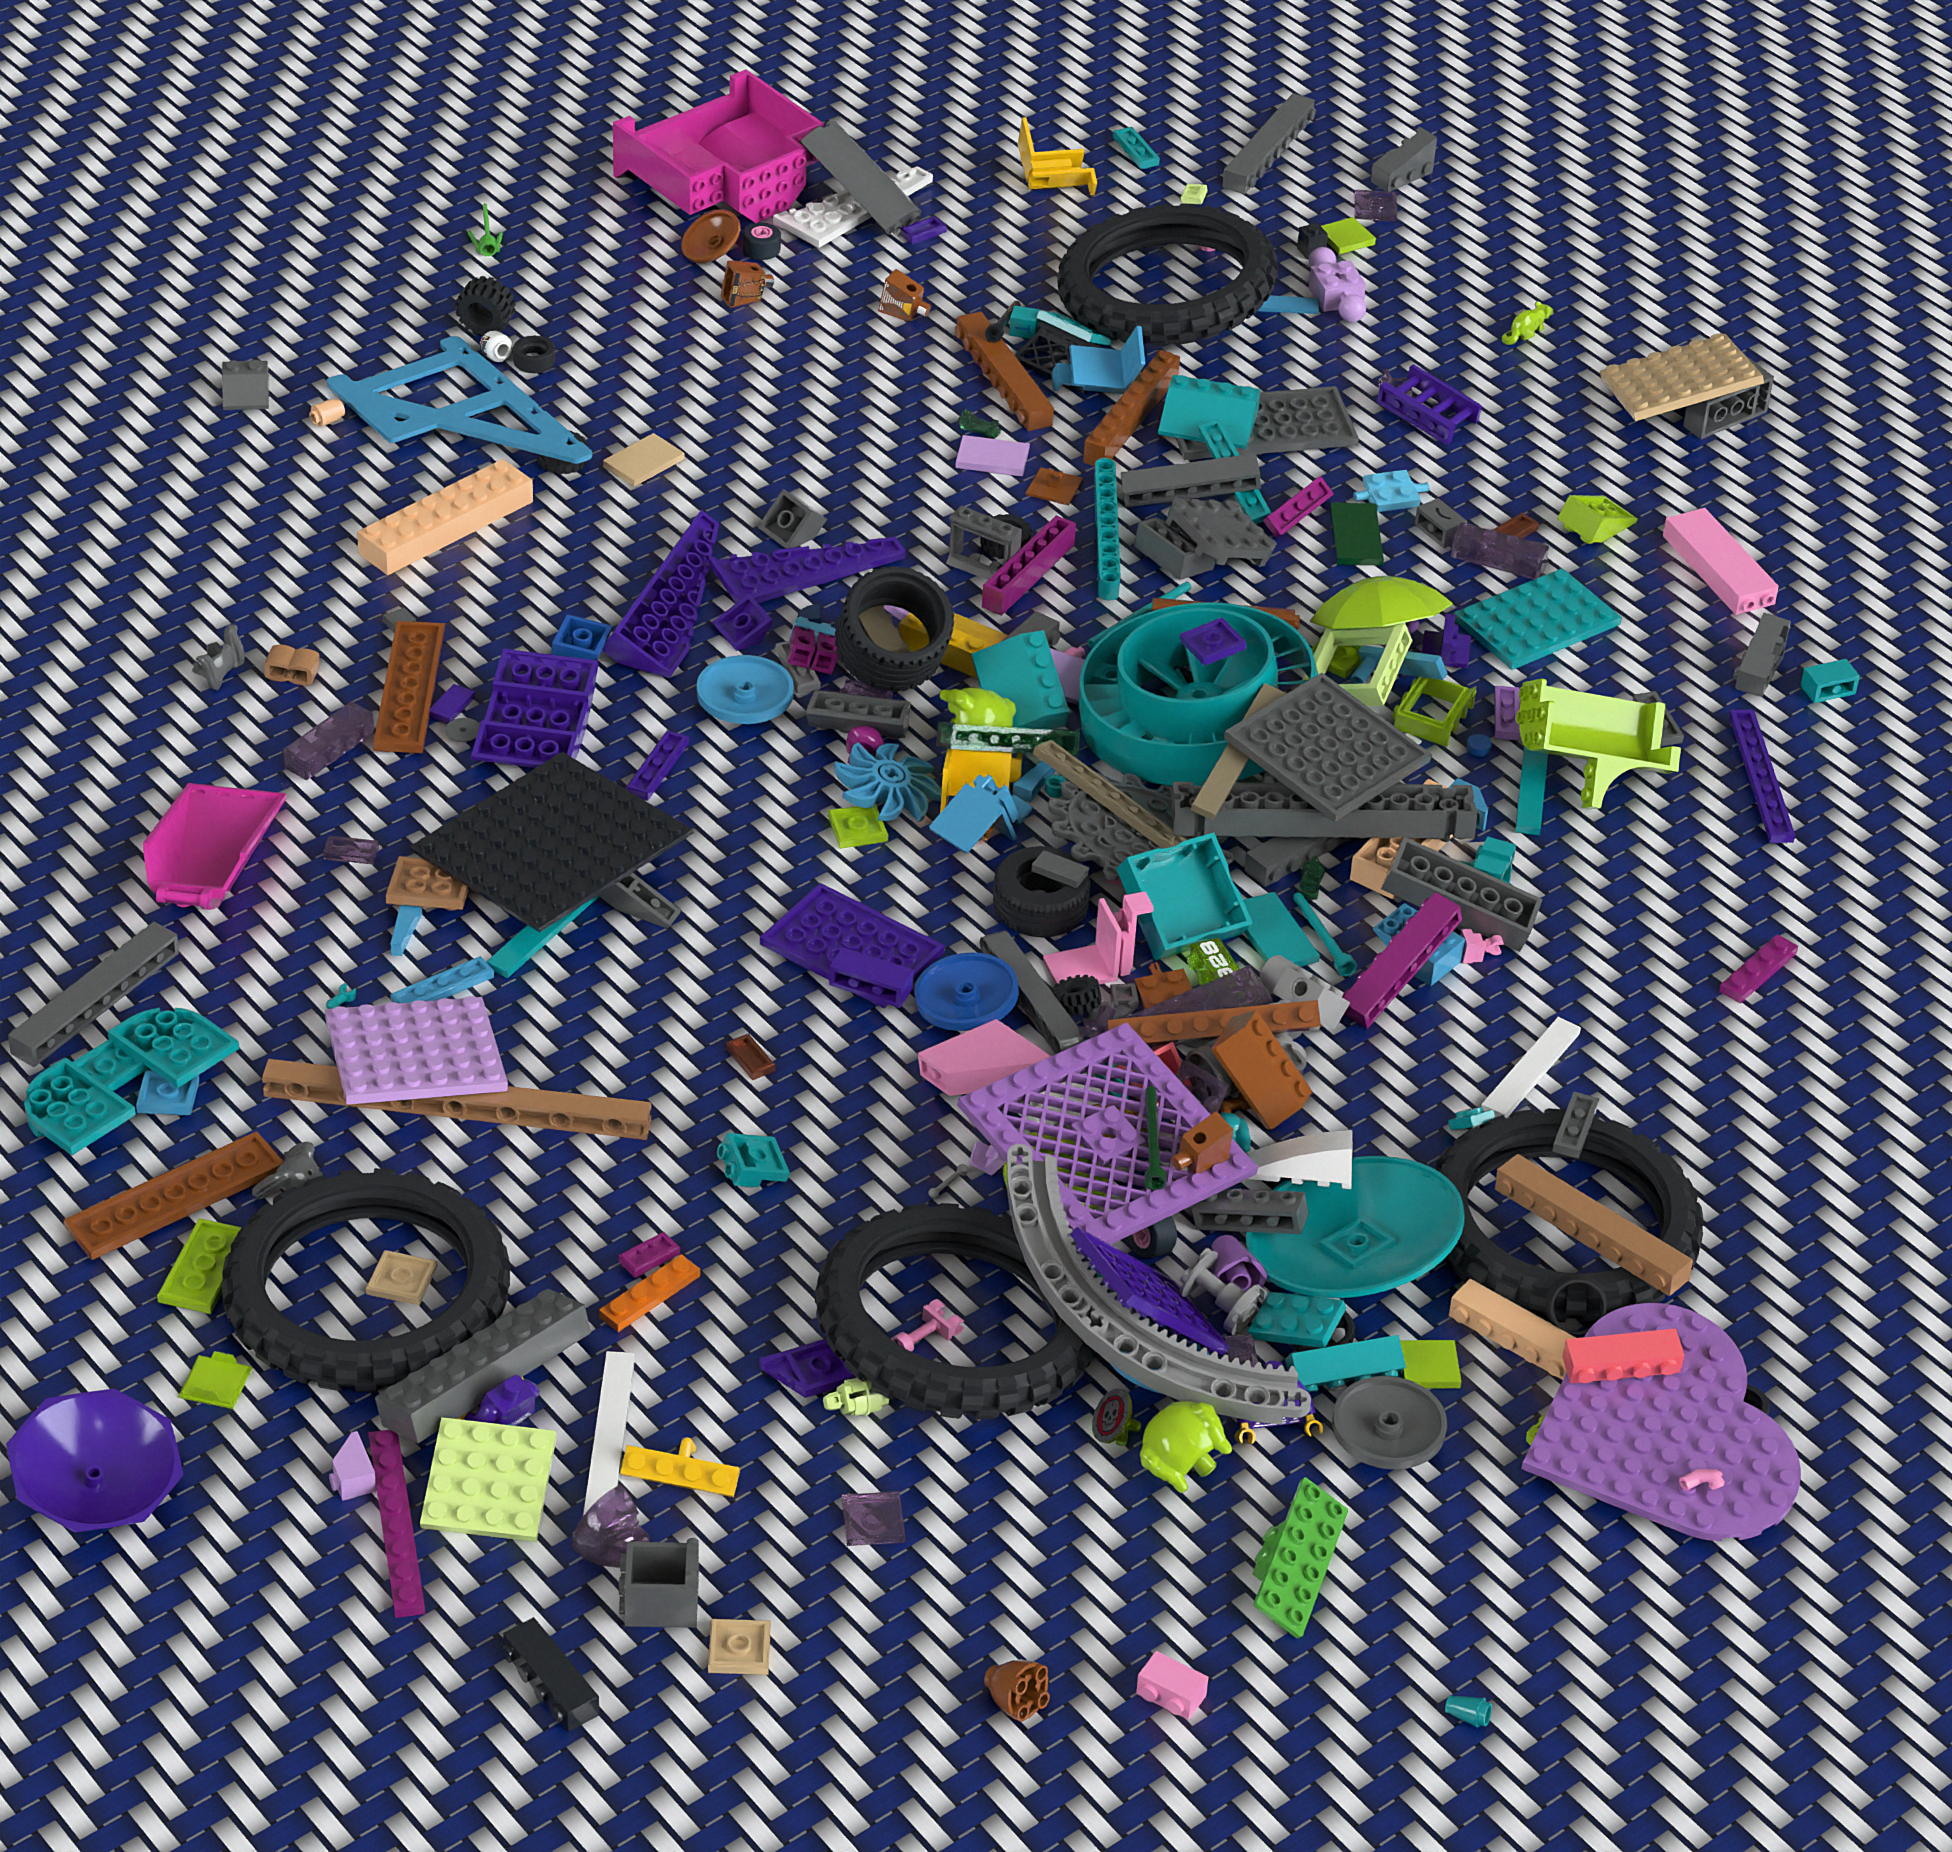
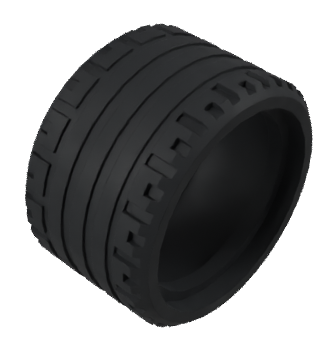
M901 566L881 567V569H874L872 572L866 573L864 577H860L848 592L835 631L836 651L846 670H849L852 676H855L857 680L865 683V685L884 691H906L909 688L913 689L917 685H922L924 681H928L939 667L953 633L954 612L952 611V605L949 603L948 596L944 593L945 591L923 573ZM881 605L902 608L912 613L921 621L929 636V644L918 651L909 653H896L885 650L872 642L864 633L859 622V615L872 607Z

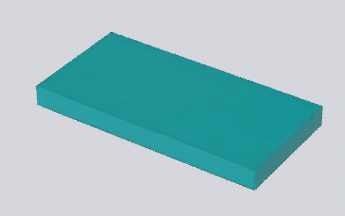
M1275 892L1243 900L1253 922L1244 933L1265 963L1275 955H1281L1300 967L1319 962V953Z

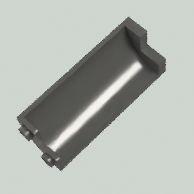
M836 121L827 122L824 128L821 126L815 128L801 140L802 145L807 148V151L811 152L880 224L888 235L899 231L903 222L907 226L910 223H915L920 218L922 211Z

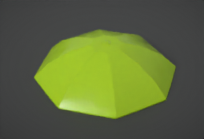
M1376 576L1352 583L1321 605L1310 619V622L1329 629L1385 627L1433 617L1451 606L1452 602L1437 590L1416 581L1396 576Z

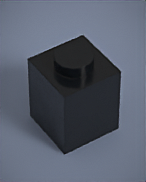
M1311 223L1299 227L1297 249L1306 259H1309L1313 250L1327 246V232L1319 223Z

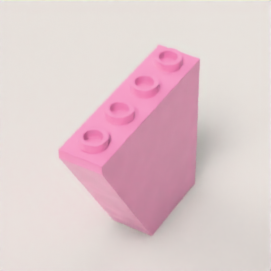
M997 1019L918 1053L920 1075L949 1096L969 1094L1051 1057L1038 1046H1035Z

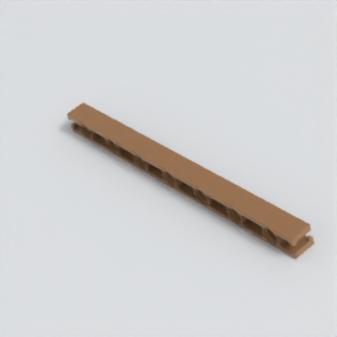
M268 1059L262 1076L263 1083H266L263 1089L265 1097L647 1140L651 1125V1102L508 1086V1091L346 1105L336 1066Z

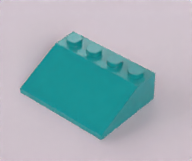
M1173 375L1168 388L1158 434L1204 442L1199 433L1198 425L1220 419L1235 448L1246 449L1258 414L1261 389L1232 385L1226 382H1214L1207 379L1190 378L1184 375Z
M1044 630L1019 634L971 654L980 688L994 691L1002 698H1008L1015 704L1016 713L1013 717L1011 735L1065 727L1070 711Z

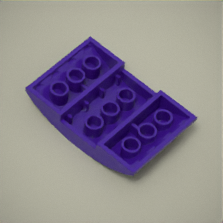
M503 649L492 684V696L485 719L481 720L471 760L536 768L561 752L576 759L590 714L598 661Z

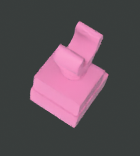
M1472 929L1461 930L1460 936L1465 938L1462 963L1482 962L1485 951L1493 955L1501 954L1499 945L1504 943L1500 935L1492 936L1483 941L1480 933H1473Z

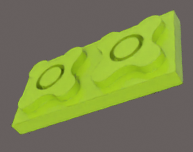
M199 1218L157 1295L158 1302L211 1314L222 1294V1271L225 1257L230 1253V1245L241 1227Z

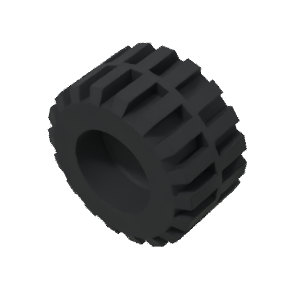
M485 276L475 277L467 283L456 299L455 309L457 310L455 313L456 316L460 317L459 322L464 324L467 330H472L475 335L479 333L483 337L489 331L501 332L515 313L514 307L516 302L512 300L514 296L512 293H509L507 286L504 287L501 281H495L493 277L488 279Z

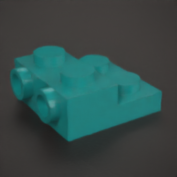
M726 1133L722 1143L718 1146L717 1156L720 1160H724L726 1164L725 1176L732 1179L734 1186L759 1187L762 1180L786 1182L790 1175L775 1137Z

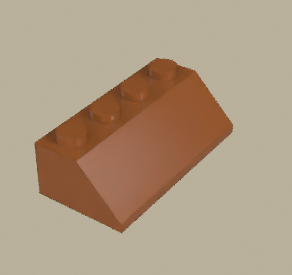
M1257 1010L1232 1017L1211 1048L1267 1131L1272 1130L1300 1110L1313 1092Z

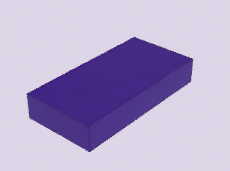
M935 216L900 229V235L912 245L947 232V226Z
M453 684L430 708L429 717L448 724L475 698V691Z

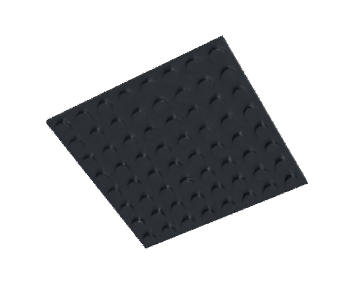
M561 752L437 830L409 846V848L416 855L540 933L694 834L692 828L566 753Z

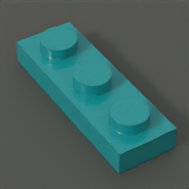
M1133 127L1114 130L1113 138L1140 169H1148L1159 165L1160 158Z

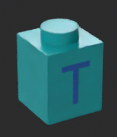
M1014 306L1010 317L1009 336L1031 339L1038 332V325L1043 321L1036 318L1040 309Z

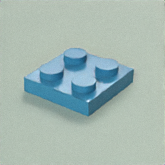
M145 1071L136 1103L137 1113L191 1115L200 1081L199 1075L177 1088L156 1072Z

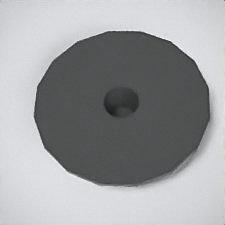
M471 718L454 719L446 725L445 732L450 739L457 742L472 741L477 737L480 723Z

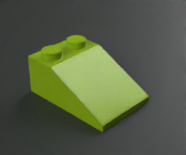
M1569 495L1557 518L1564 524L1563 527L1565 529L1581 535L1580 539L1589 544L1604 542L1635 524L1638 518L1605 496Z

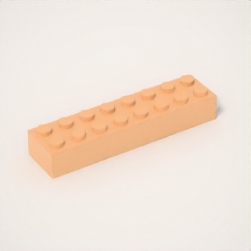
M504 459L497 461L357 531L358 553L386 575H390L532 503V479Z

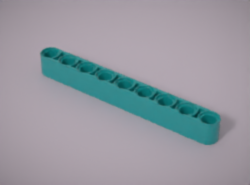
M1101 458L1095 463L1094 474L1098 595L1103 600L1111 601L1119 597L1121 577L1116 464L1109 458Z

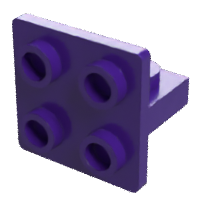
M1446 614L1443 632L1424 631L1422 653L1441 656L1444 666L1468 668L1471 636L1458 634L1459 625L1454 624L1455 615Z

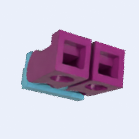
M801 616L796 618L789 637L790 653L787 663L808 668L811 662V670L832 675L838 658L837 647L835 646L836 628L831 627V624L827 623L818 624L810 622L808 618Z

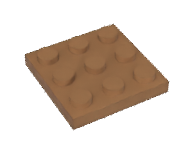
M399 856L386 893V903L396 906L412 905L421 906L422 908L436 907L447 910H463L469 888L423 858Z

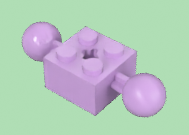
M1319 247L1313 250L1309 257V265L1311 267L1309 289L1313 296L1318 298V304L1323 312L1339 309L1341 317L1348 322H1357L1362 319L1366 313V303L1364 301L1366 283L1352 261L1336 263L1334 252L1326 247Z

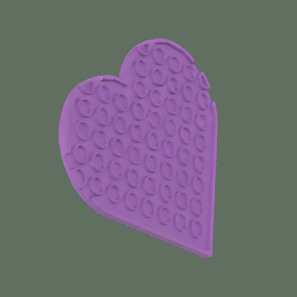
M1634 1304L1616 1309L1600 1318L1588 1330L1585 1337L1676 1328L1685 1355L1681 1372L1672 1375L1661 1374L1643 1378L1631 1377L1614 1381L1601 1380L1570 1384L1566 1373L1530 1446L1521 1469L1681 1533L1705 1540L1722 1541V1538L1738 1537L1739 1540L1748 1539L1760 1535L1764 1529L1772 1525L1776 1526L1791 1510L1799 1490L1801 1480L1799 1457L1792 1441L1779 1424L1763 1411L1743 1402L1747 1388L1746 1366L1739 1349L1727 1333L1706 1317L1670 1304ZM1696 1469H1718L1723 1474L1722 1478L1725 1483L1724 1486L1713 1490L1709 1487L1708 1482H1704L1685 1491L1679 1483V1478Z

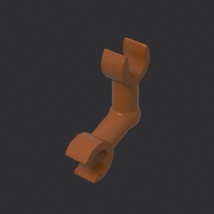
M1239 1092L1238 1097L1223 1100L1219 1104L1221 1113H1232L1231 1110L1236 1108L1251 1109V1106L1241 1092Z

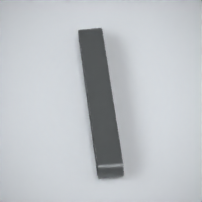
M1003 930L981 937L980 948L982 953L1002 959L1014 970L1019 988L1017 1002L1053 1052L1058 1054L1082 1043L1084 1038L1080 1029L1009 933Z

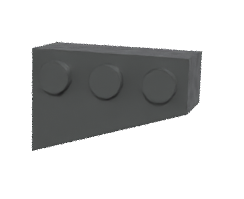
M1422 127L1415 130L1416 134L1410 139H1403L1401 141L1402 145L1395 151L1391 149L1373 163L1371 182L1388 193L1433 173L1436 136Z

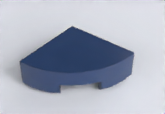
M819 604L806 606L798 613L797 618L801 616L808 618L810 622L821 624Z

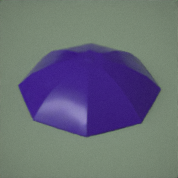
M116 1389L46 1398L6 1443L17 1500L73 1532L144 1522L183 1476L171 1420Z

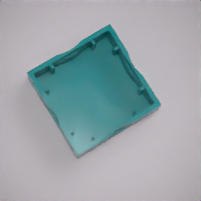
M1214 832L1185 840L1170 848H1158L1127 857L1116 868L1127 895L1146 892L1154 906L1153 912L1137 915L1138 922L1154 960L1199 948L1201 943H1207L1208 941L1215 943L1242 935L1253 924L1241 894L1231 879L1228 864Z

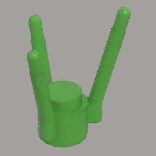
M484 203L485 235L480 238L479 243L470 230L468 235L476 247V252H481L482 255L489 257L493 256L496 252H500L503 233L499 232L497 240L490 235L487 204Z

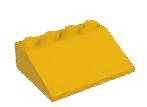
M909 613L899 623L900 638L903 642L907 643L909 650L918 651L929 644V636L921 621L912 613ZM954 613L953 633L941 663L977 678L971 654L1003 641L1008 635Z

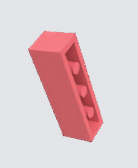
M1675 1328L1566 1339L1562 1358L1570 1384L1680 1373L1685 1355Z

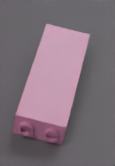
M1706 508L1666 518L1663 537L1735 615L1775 604L1779 586Z

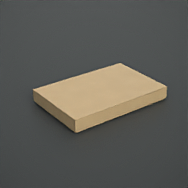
M653 433L604 459L603 467L635 487L684 460V452Z

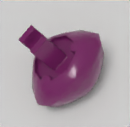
M856 726L848 733L846 750L850 754L852 747L859 742L875 758L877 749L884 744L881 734L874 727Z

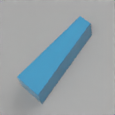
M1042 760L1013 784L1012 796L1016 795L1030 803L1045 785L1047 777L1052 776L1056 770Z
M400 905L391 940V955L402 956L422 916L421 906Z

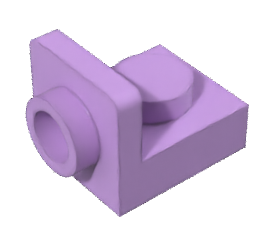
M977 1141L969 1163L992 1176L1006 1161L992 1145L988 1146L981 1141Z

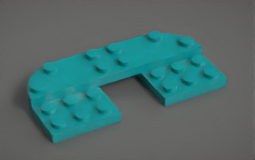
M160 1008L140 1012L109 1030V1039L80 1058L73 1062L64 1058L34 1078L26 1090L27 1097L24 1102L29 1128L38 1138L45 1135L70 1155H74L136 1115L135 1107L113 1092L114 1090L149 1068L179 1088L240 1049L239 1041L202 1015L188 1009L175 1008V1012H160Z

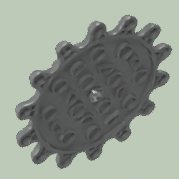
M1097 773L1098 775H1100L1101 777H1103L1105 780H1107L1105 776H1103V775L1100 774V773ZM1125 774L1122 783H1113L1107 780L1173 829L1171 809L1172 786L1162 785L1157 790L1148 789L1143 786L1141 779L1134 774ZM1064 781L1061 784L1062 794L1069 800L1052 798L1048 802L1049 811L1064 819V821L1053 822V835L1058 838L1074 841L1076 845L1071 849L1072 858L1079 862L1096 861L1097 865L1104 867V877L1109 881H1116L1120 878L1116 868L1127 857L1158 848L1162 849L1071 781ZM1188 836V837H1184V838H1186L1187 840H1189V839H1192V836ZM1216 836L1219 844L1224 843L1229 837ZM1221 849L1229 865L1233 861L1234 856L1229 851Z

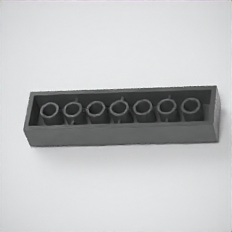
M550 1289L540 1292L530 1301L519 1305L514 1311L498 1318L490 1326L476 1332L471 1338L455 1345L447 1353L431 1360L423 1368L410 1373L407 1378L388 1387L383 1393L376 1396L375 1400L382 1426L416 1443L423 1441L439 1430L441 1417L459 1418L481 1404L487 1392L514 1375L523 1377L589 1335L591 1330L585 1304Z

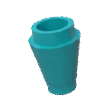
M1449 1695L1445 1705V1712L1477 1728L1480 1725L1486 1727L1491 1718L1492 1703L1486 1702L1485 1698Z

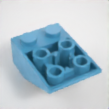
M1404 903L1373 927V931L1388 946L1391 938L1396 934L1398 935L1404 928L1406 921L1411 916L1414 917L1418 911ZM1452 931L1414 976L1432 986L1462 962L1465 938Z

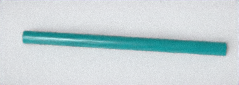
M1186 581L1159 598L1176 599L1191 590V584ZM1153 601L1089 639V647L1093 648L1104 636L1123 623L1151 612Z

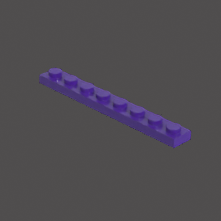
M1754 709L1730 710L1729 719L1769 843H1794L1795 832Z

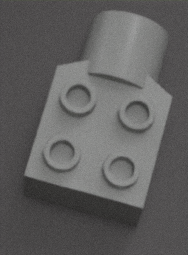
M1281 955L1271 957L1261 970L1260 984L1278 997L1290 1000L1291 1002L1318 1000L1320 1021L1333 1029L1336 1028L1350 1004L1349 1001L1342 998L1344 992Z

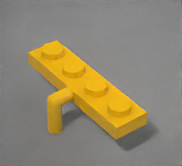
M686 1437L681 1441L678 1455L627 1445L620 1474L734 1498L740 1468L689 1458L690 1454L695 1453L697 1448L694 1442Z

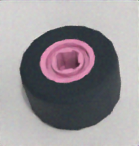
M759 222L750 224L743 231L742 249L750 258L756 260L772 259L780 253L781 232L779 228L769 223Z
M1169 1216L1127 1237L1137 1255L1150 1259L1165 1255L1173 1250L1177 1241V1230L1172 1216Z

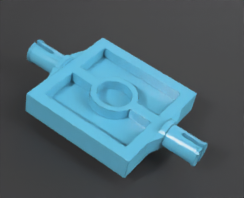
M1407 470L1364 475L1363 484L1366 491L1354 492L1353 497L1355 501L1368 500L1371 503H1376L1377 512L1418 507L1421 502L1418 493L1429 492L1428 482L1415 484Z

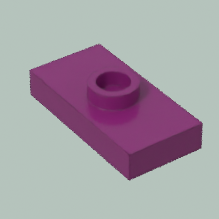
M662 1232L620 1254L619 1263L636 1278L680 1255V1247L665 1232Z

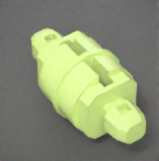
M856 1377L845 1380L844 1384L837 1387L836 1392L827 1394L823 1398V1402L827 1410H838L841 1408L843 1415L857 1416L862 1414L869 1415V1413L880 1411L882 1407L889 1404V1399L873 1390L871 1387L872 1382L869 1380L862 1382Z

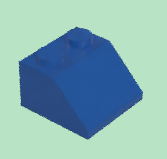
M567 614L552 642L551 655L596 660L613 630V626Z

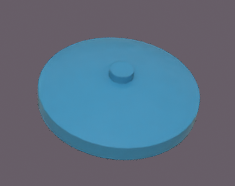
M737 655L717 660L708 665L701 672L697 680V698L700 705L712 716L731 723L754 724L771 720L788 709L794 696V683L789 672L780 664L759 656Z

